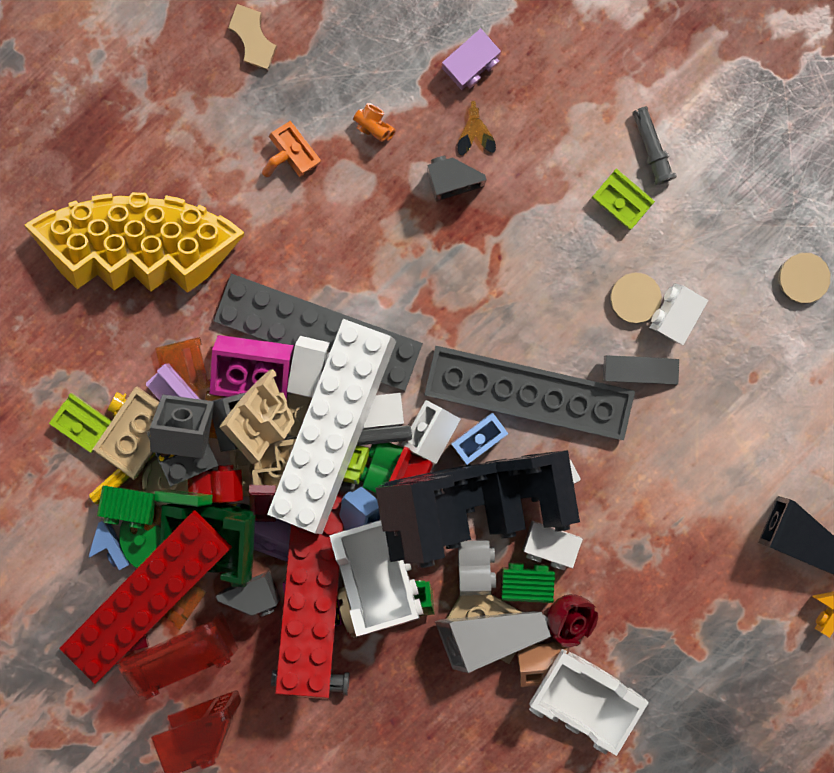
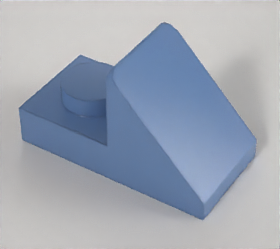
M103 521L99 522L89 558L107 548L109 552L107 557L113 567L117 566L121 570L130 565L131 563L124 556L120 539L112 525L103 523Z

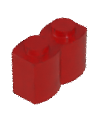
M218 465V470L209 469L189 478L188 492L213 495L212 502L243 500L242 469H234L233 465Z

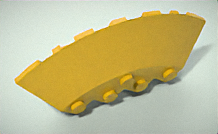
M133 192L130 196L112 197V194L92 196V200L78 203L76 200L68 203V207L58 211L52 209L25 224L27 231L56 268L77 289L98 275L113 290H116L135 276L150 292L169 278H172L188 293L211 275L244 236V232L221 215L216 216L208 212L201 205L196 207L185 203L183 199L165 196L164 200L148 198L146 193Z

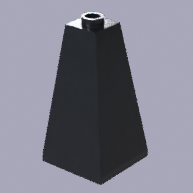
M778 496L758 543L834 575V535L798 503Z

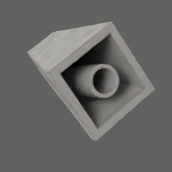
M535 611L435 621L453 670L466 673L551 637L548 630L547 617L542 612Z

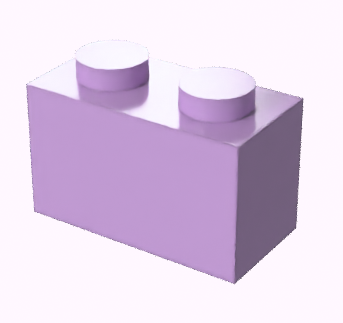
M480 28L442 62V69L461 90L466 86L470 89L481 79L479 75L485 69L489 72L498 65L501 51Z

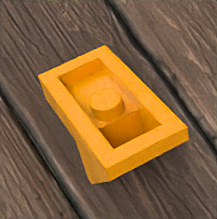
M834 591L812 596L828 607L826 611L823 610L816 619L817 625L814 629L829 638L834 632Z

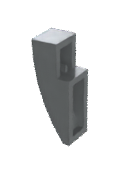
M605 355L603 381L678 385L679 359Z

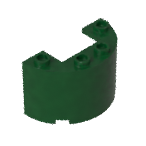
M218 503L199 507L179 504L162 505L160 545L196 510L232 547L208 572H225V574H221L220 580L231 582V586L234 587L247 586V582L252 579L254 512L245 508Z

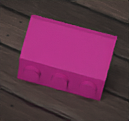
M218 335L212 349L210 394L229 397L245 393L266 372L273 369L277 375L274 377L279 393L283 392L287 400V388L294 345Z

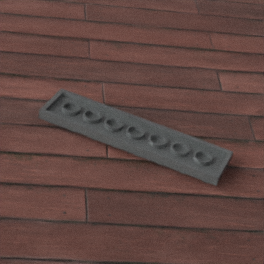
M231 274L214 319V322L266 341L294 345V348L300 336L329 342L328 352L332 349L343 319L384 333L394 338L396 344L381 382L406 391L423 344Z
M435 346L424 395L624 441L635 391Z

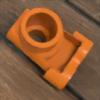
M367 103L364 109L358 110L353 117V120L358 123V130L367 135L372 133V136L381 142L385 139L389 141L396 132L395 128L381 121L384 112L370 103Z

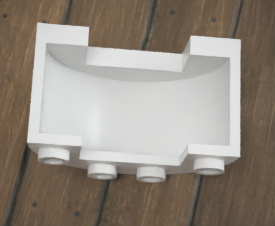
M381 520L330 535L334 555L340 566L351 606L350 614L356 637L419 619V615L423 614L420 600H415L414 595L419 594L415 579L410 580L407 571L412 569L411 564H404L403 560L390 562L386 534L382 530Z
M561 649L531 699L529 710L540 718H543L545 715L555 722H558L559 719L566 723L565 727L572 732L579 734L581 731L588 735L594 741L593 747L600 752L607 754L609 751L617 756L649 702L604 670L574 653L569 652L566 654L567 651Z

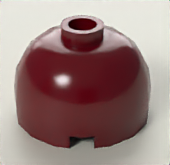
M576 594L564 595L557 599L547 613L548 630L555 640L562 646L569 648L581 644L578 640L583 636L588 638L598 621V612L595 611L594 604Z

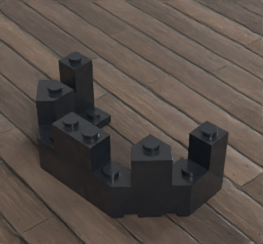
M568 450L530 454L512 459L505 458L487 461L482 464L463 465L383 482L375 488L382 530L386 534L390 562L403 560L404 564L417 563L418 568L434 566V560L445 558L444 546H446V549L462 547L461 542L471 540L467 513L475 512L476 506L485 505L490 535L500 534L501 539L515 537L516 531L526 529L521 502L522 498H531L532 502L540 503L544 528L554 527L555 532L570 530L571 524L580 522Z

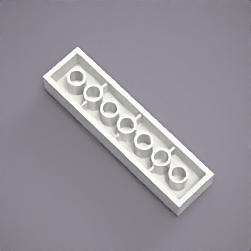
M342 320L267 515L316 534L323 533L396 344L394 338L351 321Z

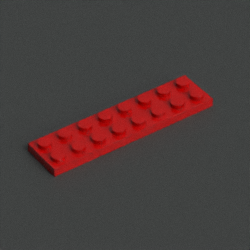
M337 494L322 534H316L291 524L275 695L319 699L329 698L340 567L334 555L330 535L340 533L343 530V523L339 516L342 507L341 501L344 497L341 494Z
M196 510L193 511L59 649L96 684L232 547Z

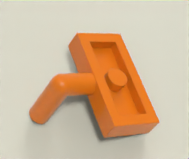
M289 121L269 135V138L280 152L269 159L262 170V174L265 177H270L277 166L287 160L297 175L301 177L318 166L321 160L294 124Z

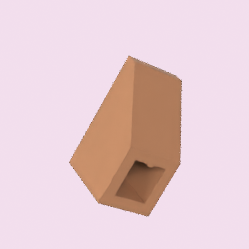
M555 641L548 644H533L517 651L521 687L540 685L561 649L566 650V654H568L569 648Z

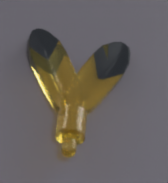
M471 101L469 121L460 136L458 153L461 156L465 155L470 150L475 136H477L485 150L494 153L496 151L495 140L482 120L479 119V108H476V102Z

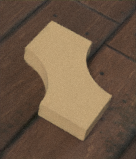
M237 4L228 28L237 34L244 43V62L268 71L277 46L269 42L261 31V12Z

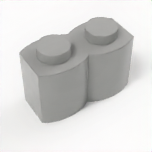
M489 541L461 542L462 547L458 548L460 596L491 595V588H496V574L490 570V563H495L494 547L489 546Z

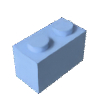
M490 413L451 444L468 465L508 435V432L496 416Z

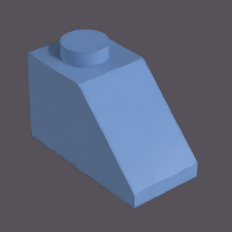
M363 487L353 492L350 491L343 497L339 516L345 531L379 521L378 501Z

